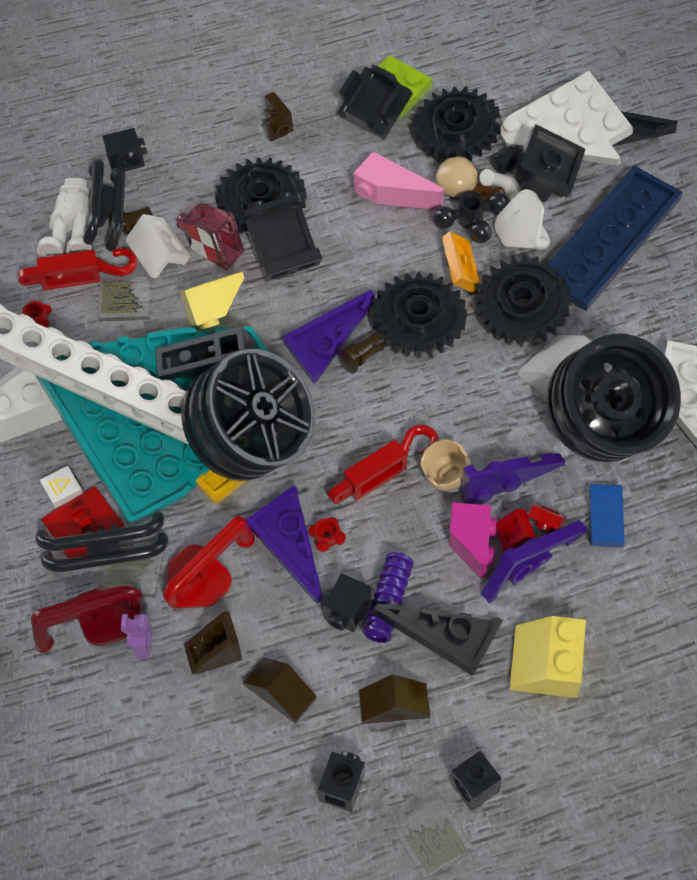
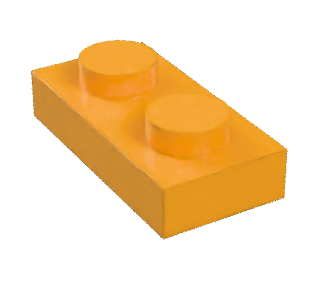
M450 231L442 237L445 248L444 254L450 269L451 281L457 287L474 293L477 291V285L481 283L470 241Z

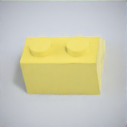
M243 272L233 273L179 291L190 325H198L199 329H206L220 324L218 318L226 316L244 279Z
M549 616L516 625L509 690L577 698L582 682L586 620Z

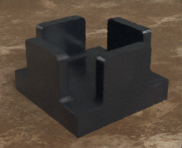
M372 64L370 68L365 66L360 75L355 70L351 71L339 91L343 103L337 113L341 118L385 140L413 93L411 89L401 85L394 74Z
M535 124L531 129L527 142L517 155L511 173L526 177L527 179L523 183L521 191L525 189L534 191L541 202H546L553 192H556L557 196L561 198L563 196L567 198L572 192L586 149Z

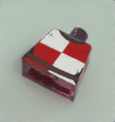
M198 204L189 214L182 212L177 217L176 226L185 232L190 248L223 269L228 270L243 254L244 247L233 213L205 204Z

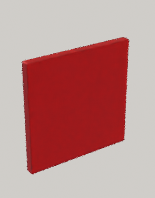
M95 486L41 519L53 538L85 534V528L92 527L94 532H98V526L105 525L106 530H111V524L118 523L119 528L125 527ZM85 547L62 550L67 558L87 555Z

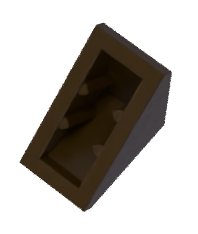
M228 611L222 612L183 644L192 674H199L242 660L239 641Z
M263 658L243 682L246 688L295 724L317 699L314 692L289 664L268 658Z
M392 674L359 690L362 724L430 718L427 683Z

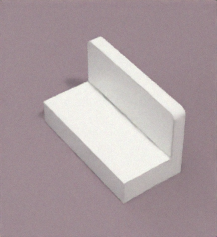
M143 214L126 237V242L152 278H157L168 262L185 265L191 257L165 219L161 217Z

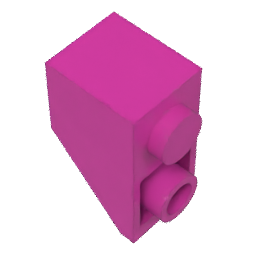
M452 503L449 546L478 577L486 578L487 566H494L495 547H489V537H495L497 518H490L491 505Z

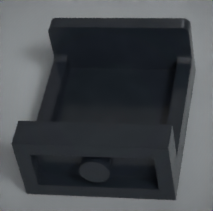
M291 192L282 193L276 196L274 201L264 203L262 200L249 204L247 206L248 209L244 210L243 220L264 282L316 267L321 263L322 256L319 247L315 248L300 204L301 197L299 193L294 195Z

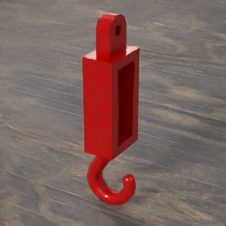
M125 248L116 249L112 253L114 257L125 256L129 259V263L124 267L108 264L96 256L95 250L37 258L36 267L24 268L18 271V282L24 286L41 284L43 291L101 282L100 272L117 277L130 275L137 267L138 258L133 251Z
M426 425L411 427L400 444L394 439L343 472L344 481L329 491V499L333 504H338L350 496L355 501H358L407 469L409 448L417 435L427 436L430 439L431 445L439 441L436 431Z

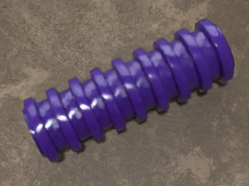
M391 552L386 555V562L383 564V571L380 573V580L377 583L378 589L374 592L375 598L371 602L372 607L368 611L369 617L365 621L367 626L363 627V634L369 640L377 643L391 641V633L395 628L371 613L377 603L381 605L388 603L402 604V596L405 595V587L408 585V578L411 576V569L414 566V561L403 553Z

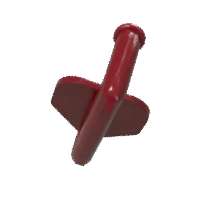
M116 586L110 589L100 587L83 592L75 599L37 610L31 616L35 649L40 653L50 651L54 645V639L48 635L47 628L75 619L79 622L84 638L92 645L103 646L125 639L127 634L121 631L122 615L127 614L129 619L134 620V615L141 614L144 608L142 592L134 586Z

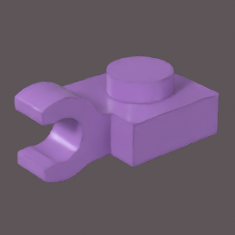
M123 614L121 631L127 634L128 647L133 648L136 659H150L152 626L148 615H134V620L128 618L127 614Z

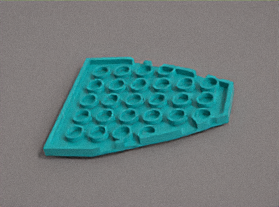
M252 326L243 327L254 339L255 349L268 351ZM195 327L178 328L147 333L146 337L128 339V336L118 337V340L114 342L100 344L98 340L88 342V344L98 352L115 355L123 363L131 367H141L147 370L151 376L158 378L155 349L226 331L229 328L214 327L213 331H196ZM61 355L55 359L63 361L68 358L65 355ZM86 367L82 369L85 373L94 374L97 372L94 368ZM35 375L129 527L152 517L154 512H161L185 499L198 485L196 479L201 474L205 476L210 470L201 463L188 444ZM196 377L160 380L172 381L180 389L187 391L189 385ZM119 380L111 382L116 387L126 386L124 382ZM148 393L140 395L145 400L155 399ZM177 406L169 408L173 413L180 414L182 411Z

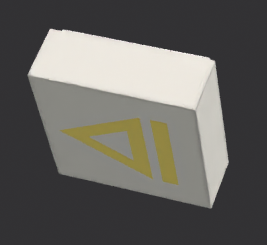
M69 466L40 479L41 485L55 509L83 493Z

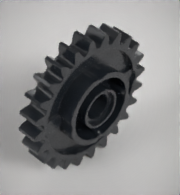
M454 86L452 92L442 89V95L440 96L432 93L433 100L424 99V107L418 106V114L413 115L414 123L412 127L415 142L419 143L420 150L426 149L428 157L435 154L436 161L441 160L443 157L446 160L454 157H466L471 162L473 159L472 155L476 154L482 157L483 149L491 151V143H497V135H501L502 120L499 106H495L494 99L487 100V93L478 96V89L468 92L467 86L460 92Z
M258 157L256 163L246 159L245 166L236 163V171L227 169L228 177H220L221 185H216L217 194H215L217 209L233 214L240 234L247 230L243 220L244 210L248 209L247 206L253 202L261 200L264 203L275 200L276 196L291 192L292 195L300 194L301 207L306 208L307 194L304 179H300L299 171L292 172V165L283 167L282 160L273 164L270 157L266 162H262L261 158Z
M524 255L519 262L512 256L510 264L500 260V269L491 266V276L482 275L484 284L477 285L479 294L475 295V302L478 304L476 306V313L481 315V325L488 324V334L496 331V339L498 341L503 337H507L508 345H511L514 340H518L520 347H523L525 340H529L534 346L537 337L546 342V333L549 332L556 335V325L564 327V317H569L570 308L568 307L571 306V297L568 296L570 295V286L566 285V276H559L558 267L550 270V261L547 260L543 264H539V258L536 256L532 262H529L527 256ZM520 298L529 299L526 303L517 302Z
M417 272L415 278H412L409 273H405L404 280L395 276L394 285L386 282L385 291L378 290L377 299L372 301V328L377 330V333L384 338L385 347L394 345V353L404 349L405 357H408L411 352H415L417 358L421 357L422 352H427L432 357L434 349L444 353V345L453 347L454 338H461V330H465L467 319L465 299H460V290L453 291L452 282L444 285L442 276L437 280H433L432 273H429L426 278H423L420 272Z

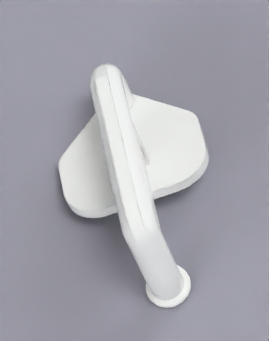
M484 169L479 176L481 184L484 186L496 185L503 187L511 201L498 214L495 220V231L502 244L506 247L547 249L550 245V238L542 225L544 206L537 194L528 189L521 191V187L511 176L493 172L490 169Z

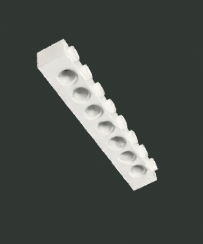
M0 304V328L10 331L6 334H0L1 360L188 444L183 431L181 413H173L169 409L172 406L182 409L186 391L180 389L177 384L169 380L162 381L153 377L147 370L141 367H131L123 363L115 355L98 352L84 341H74L65 337L61 331L52 327H43L35 323L29 316L24 314L17 315L8 311ZM34 341L39 345L37 347H28L25 343ZM62 354L68 359L60 361L53 356ZM86 367L94 368L97 372L94 374L85 373L82 369ZM119 380L124 382L126 386L116 387L111 382ZM148 393L155 399L145 400L140 395Z

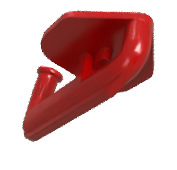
M234 517L205 547L197 544L189 545L170 561L167 585L163 593L164 600L169 607L174 609L212 607L229 591L232 585L231 574L217 558L235 540L242 548H249L254 544L255 536L243 517Z

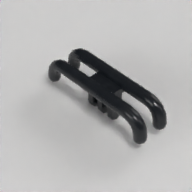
M94 159L88 169V173L92 176L89 219L83 236V242L87 245L94 242L99 227L104 226L110 211H112L111 229L105 247L108 251H114L119 243L123 228L126 171L124 167L116 166L110 174V180L114 183V188L104 185V163L100 159Z
M154 512L150 522L137 526L119 528L118 523L111 524V530H106L105 525L98 526V532H94L92 527L85 528V534L60 538H49L45 530H38L35 535L37 545L44 550H48L44 551L40 556L42 566L53 572H66L152 558L161 554L167 548L169 542L167 534L159 533L156 536V541L151 545L120 550V541L143 538L158 532L163 527L165 521L162 512ZM85 547L87 555L54 559L50 551Z

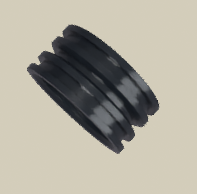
M610 334L588 343L569 354L558 364L548 383L546 407L553 430L561 442L572 452L595 462H616L652 449L670 434L679 416L681 390L673 366L656 346L634 335ZM605 363L613 366L609 373L604 369ZM633 378H636L639 381L640 387ZM579 381L581 382L585 390H583L579 386ZM638 409H641L643 413L641 420L635 417ZM590 410L592 414L589 415L586 422L582 417V413ZM610 428L614 432L616 437L611 435Z
M243 349L230 354L192 381L183 398L181 418L187 442L201 463L221 477L234 481H250L293 461L304 452L314 432L315 409L312 396L305 381L290 363L266 350Z

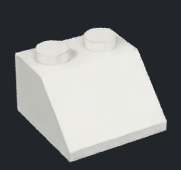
M558 335L518 371V375L546 396L548 383L558 364L569 354L592 341L583 335ZM579 381V386H580L583 390H585L584 387H583V385H582L581 382Z

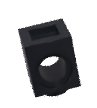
M135 128L102 136L111 171L118 165L124 167L125 171L145 166L143 155L147 154L146 145L143 138L138 139Z
M341 573L323 605L324 619L327 620V623L337 630L343 631L347 629L354 633L371 602V586Z
M332 751L317 790L319 801L352 812L365 776V762L361 761V758L354 753L342 751L339 754ZM340 773H347L352 776L351 781L346 784H339L334 781V778Z
M479 751L452 770L450 784L472 812L500 792L502 778L484 754Z

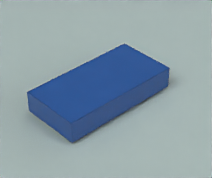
M590 484L591 546L623 547L625 540L622 485Z

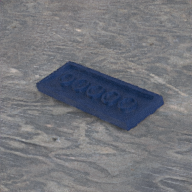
M635 165L630 169L550 261V270L558 267L559 276H566V285L570 286V295L568 296L571 297V303L585 311L590 308L681 200L683 193L681 190Z

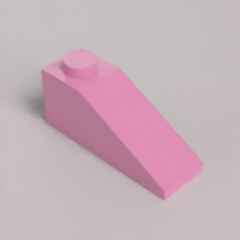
M372 152L354 172V192L360 197L369 199L376 204L433 210L443 206L444 188L375 152Z

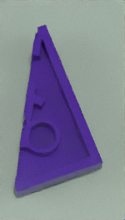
M293 485L247 518L246 522L254 535L317 604L323 600L320 581L314 563L298 490Z

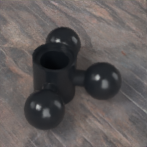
M468 191L460 196L458 209L452 210L448 206L438 207L434 211L432 219L434 224L440 229L450 228L455 220L458 219L460 226L470 229V238L478 244H483L489 241L492 236L490 224L483 221L484 212L490 211L498 215L510 202L508 196L503 192H494L485 201L480 193Z

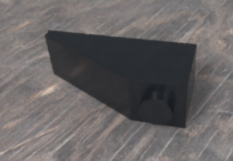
M241 326L155 349L158 378L197 377L236 351L255 349V341Z

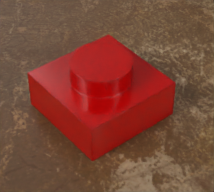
M536 503L532 505L528 517L535 520V526L552 532L553 528L558 530L563 527L567 515Z
M517 508L496 522V530L503 551L511 547L514 549L519 548L529 539L535 538L527 512L524 509Z

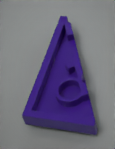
M372 290L283 336L284 345L313 384L319 380L337 355V349L345 344L372 307V301L375 299Z
M548 453L541 456V461L531 463L528 457L508 459L503 462H490L482 471H476L473 465L466 466L463 471L461 497L466 504H484L504 491L512 492L527 481L565 466L566 461L560 453Z
M578 520L539 539L531 538L519 548L514 549L511 547L500 555L498 559L500 563L481 592V595L488 603L493 602L497 599V595L505 582L509 580L515 586L528 574L552 559L553 555L549 550L563 543L567 546L571 545L585 534L588 528Z

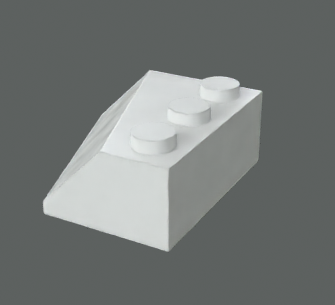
M58 354L53 357L56 358L61 356L62 354ZM16 367L0 378V443L62 420L34 374Z

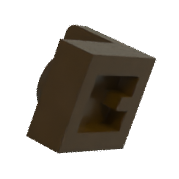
M275 92L265 96L266 109H264V113L267 118L265 127L267 138L270 142L282 138L293 131L291 111Z

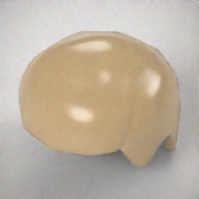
M463 157L447 159L439 165L436 172V184L444 188V194L451 197H460L463 193L474 190L478 183V172L474 164Z
M444 439L434 442L425 449L420 465L430 485L440 491H449L462 485L464 467L471 465V462L460 443Z

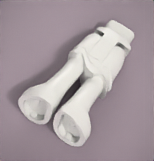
M67 178L64 185L60 187L53 213L50 216L49 227L53 230L52 236L43 237L37 245V254L40 258L92 250L91 244L87 245L83 242L90 208V193L87 188L86 179ZM72 230L71 239L67 243L65 252L66 233Z

